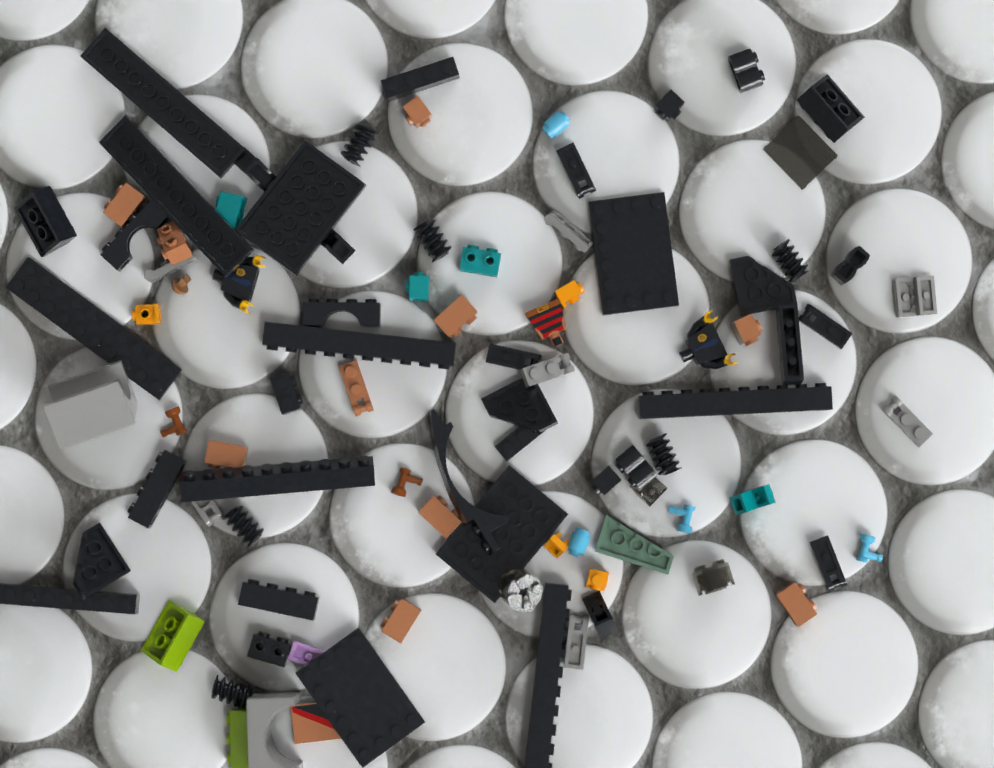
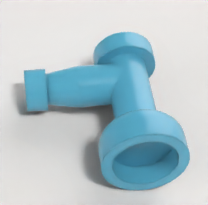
M670 505L669 513L684 516L682 524L677 526L676 531L692 533V527L689 525L692 512L695 511L696 507L684 505V508H678Z
M860 534L862 546L859 557L857 556L856 560L865 563L868 562V559L878 562L882 561L883 555L868 551L870 544L875 542L876 537Z

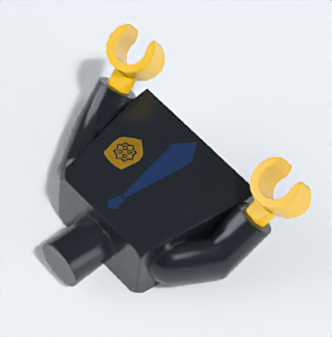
M264 256L247 257L228 278L218 269H215L212 280L222 282L220 290L223 291L224 298L233 307L240 309L246 314H250L247 311V307L249 305L254 306L251 300L260 272L259 267H265V265L260 264L262 259H266Z
M713 310L708 311L703 317L693 323L688 331V339L685 341L688 348L679 352L683 363L694 359L696 365L700 364L703 368L719 369L738 363V361H731V356L736 354H727L712 323L718 319V316L712 319L709 315Z

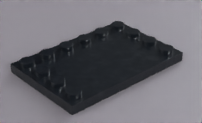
M305 140L235 230L251 244L297 276L362 193L366 184Z
M665 193L588 202L603 316L679 306Z
M510 465L475 506L482 511L496 515H505L509 518L510 521L507 525L491 533L500 547L498 552L491 556L488 552L486 553L481 546V539L479 536H475L471 529L472 524L464 526L461 523L436 553L439 558L494 603L497 602L568 515V513Z
M359 628L295 673L362 768L425 723Z

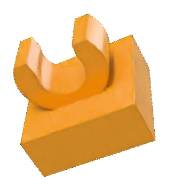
M560 532L556 535L554 534L543 545L555 558H559L568 548L569 540L567 539L565 542H562L559 539L561 536Z

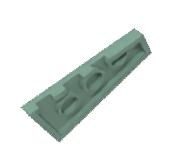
M605 516L595 552L669 574L674 558L673 555L611 517Z

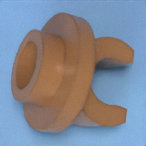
M187 274L182 279L174 278L171 281L173 291L177 294L185 295L188 292L187 284L191 278Z

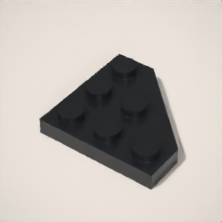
M750 256L729 260L740 316L775 310L778 305L797 304L794 286L756 262Z
M523 378L481 398L491 418L538 432H543L558 424L539 385L536 384L526 388Z
M101 523L84 531L81 537L73 585L84 600L131 571Z

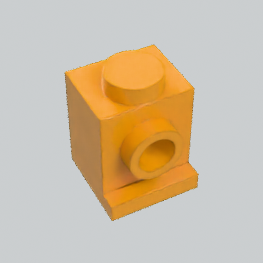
M573 280L554 291V294L559 299L562 308L565 309L567 308L566 303L569 302L571 305L580 300L579 296L585 290L580 282L576 283Z
M159 304L135 305L136 310H132V320L136 321V325L161 324V307ZM144 311H148L149 313L148 317L143 318L142 313Z
M589 568L585 587L604 591L609 573Z

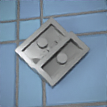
M934 276L892 280L896 318L937 314Z

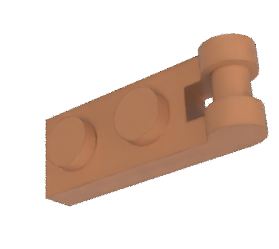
M357 360L340 365L339 369L355 416H360L365 411H374ZM364 398L365 404L358 406L357 400Z

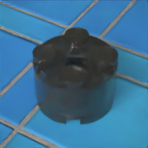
M724 559L713 562L712 566L706 568V565L694 568V573H692L698 596H702L703 591L707 595L723 590L728 586V583L731 586L735 585L729 563L725 562Z
M515 568V570L507 571L501 577L498 590L501 599L512 609L519 612H531L542 597L543 586L526 569Z

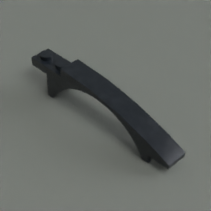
M248 150L235 163L263 192L267 190L276 178ZM332 230L321 244L342 265L356 251L335 230Z
M433 409L428 415L430 434L437 465L448 496L463 525L472 524L471 529L475 536H479L481 539L483 550L491 556L500 549L491 533L507 525L510 520L505 515L491 514L476 508L457 491L450 479L446 465L447 441L454 426L451 422L444 425L435 409Z

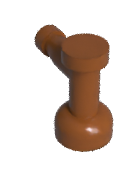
M179 406L165 412L168 418H172L174 425L160 431L163 438L173 433H176L178 436L188 432L186 428L184 429L179 418L181 412Z
M400 468L399 472L401 473L397 486L392 488L391 493L405 497L407 493L404 489L405 483L410 482L421 486L423 478L410 475L411 470Z

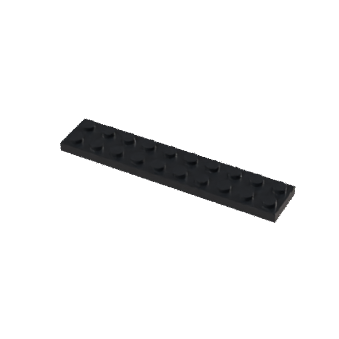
M106 28L80 55L83 60L221 179L247 151Z
M125 115L99 142L225 277L228 278L254 251L128 116Z
M30 257L25 260L5 287L107 363L111 364L121 360L128 378L159 401L182 371L181 368Z

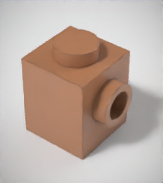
M419 96L403 106V110L407 114L405 119L411 126L414 124L416 128L419 126L424 127L431 122L432 114Z

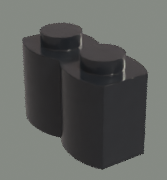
M750 48L728 57L740 94L763 85L765 76L762 69L759 70L756 63L759 61L756 52H752Z
M861 246L854 248L846 255L844 261L834 268L831 277L840 285L847 283L855 276L856 271L867 263L870 254Z
M634 445L615 459L617 462L615 464L616 468L621 473L626 472L629 476L627 481L633 488H642L657 475Z

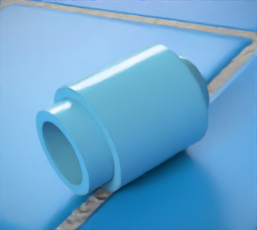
M557 111L544 122V126L541 128L552 139L570 126L568 123L570 119L563 111L561 113Z
M576 528L575 532H572L567 545L568 554L578 558L580 555H584L590 541V532Z

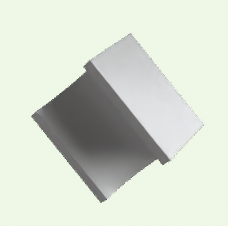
M121 360L48 385L53 402L44 405L43 408L61 450L128 427L136 422L137 399Z
M301 692L254 693L247 699L249 768H303V761H294L282 755L275 747L271 736V726L276 713L285 707L295 706L301 700Z

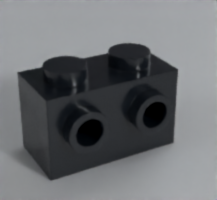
M289 372L271 377L270 380L281 414L286 415L302 410L303 400L300 393H296L295 386H297L295 376H291Z
M259 631L258 634H253L247 657L285 667L292 644L288 643L286 638L277 637V639L270 638L269 633Z

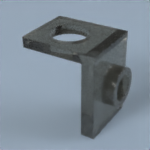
M656 477L651 479L641 491L632 484L630 486L634 493L649 507L667 490V487Z

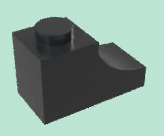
M600 591L582 598L600 639L618 632Z

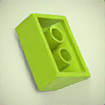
M168 600L140 651L159 665L177 672L205 621L189 610Z
M247 708L229 710L230 714H226V724L230 725V733H227V745H230V752L227 753V763L231 764V768H249Z

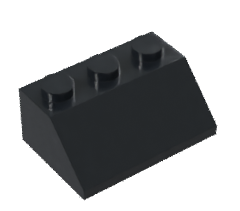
M828 74L797 99L801 108L811 116L814 123L823 130L826 137L833 143L865 118Z
M50 186L32 191L14 207L41 258L68 244L77 236Z

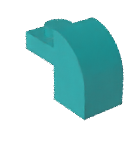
M769 484L729 497L735 516L775 503Z

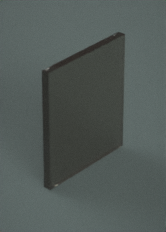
M799 115L763 149L801 190L805 189L838 156Z

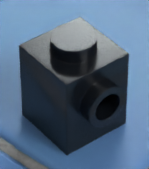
M670 90L655 105V114L661 120L666 119L669 121L671 118L675 120L682 112L679 109L685 102L673 90Z
M607 466L591 481L593 483L591 487L598 495L601 493L606 495L621 479L610 466Z

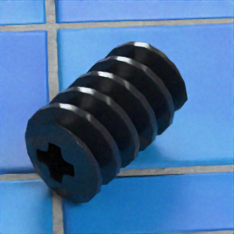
M356 124L355 128L358 131H352L351 134L354 138H348L350 144L344 145L347 151H341L340 154L348 162L361 167L357 161H364L361 154H368L364 148H371L368 140L375 141L372 134H378V132L366 125Z
M428 220L413 230H419L416 234L417 237L423 236L420 242L421 244L427 243L424 249H431L428 256H435L432 260L434 263L446 256L452 247L444 246L448 240H441L444 233L437 234L440 227H433L436 220Z
M787 239L773 249L772 258L779 257L776 263L783 262L780 269H788L785 276L792 275L789 282H794L808 272L805 271L808 265H801L803 258L796 259L799 252H791L795 246H787L790 239Z
M667 433L649 440L650 442L646 444V447H653L649 454H656L652 461H659L655 468H662L658 473L659 476L668 475L682 468L676 467L679 460H673L676 453H669L673 446H666L670 442V439H663Z
M243 505L233 508L222 520L229 518L227 525L234 524L232 531L239 530L237 536H244L243 543L250 541L247 546L250 547L262 536L264 529L257 530L258 522L251 524L254 518L250 517L247 519L246 516L249 512L241 513Z
M217 675L212 687V699L219 695V701L222 702L226 697L227 704L234 700V706H237L241 702V708L244 709L247 706V699L253 694L254 686L248 691V684L240 688V682L238 681L233 686V679L227 684L226 677L219 681Z

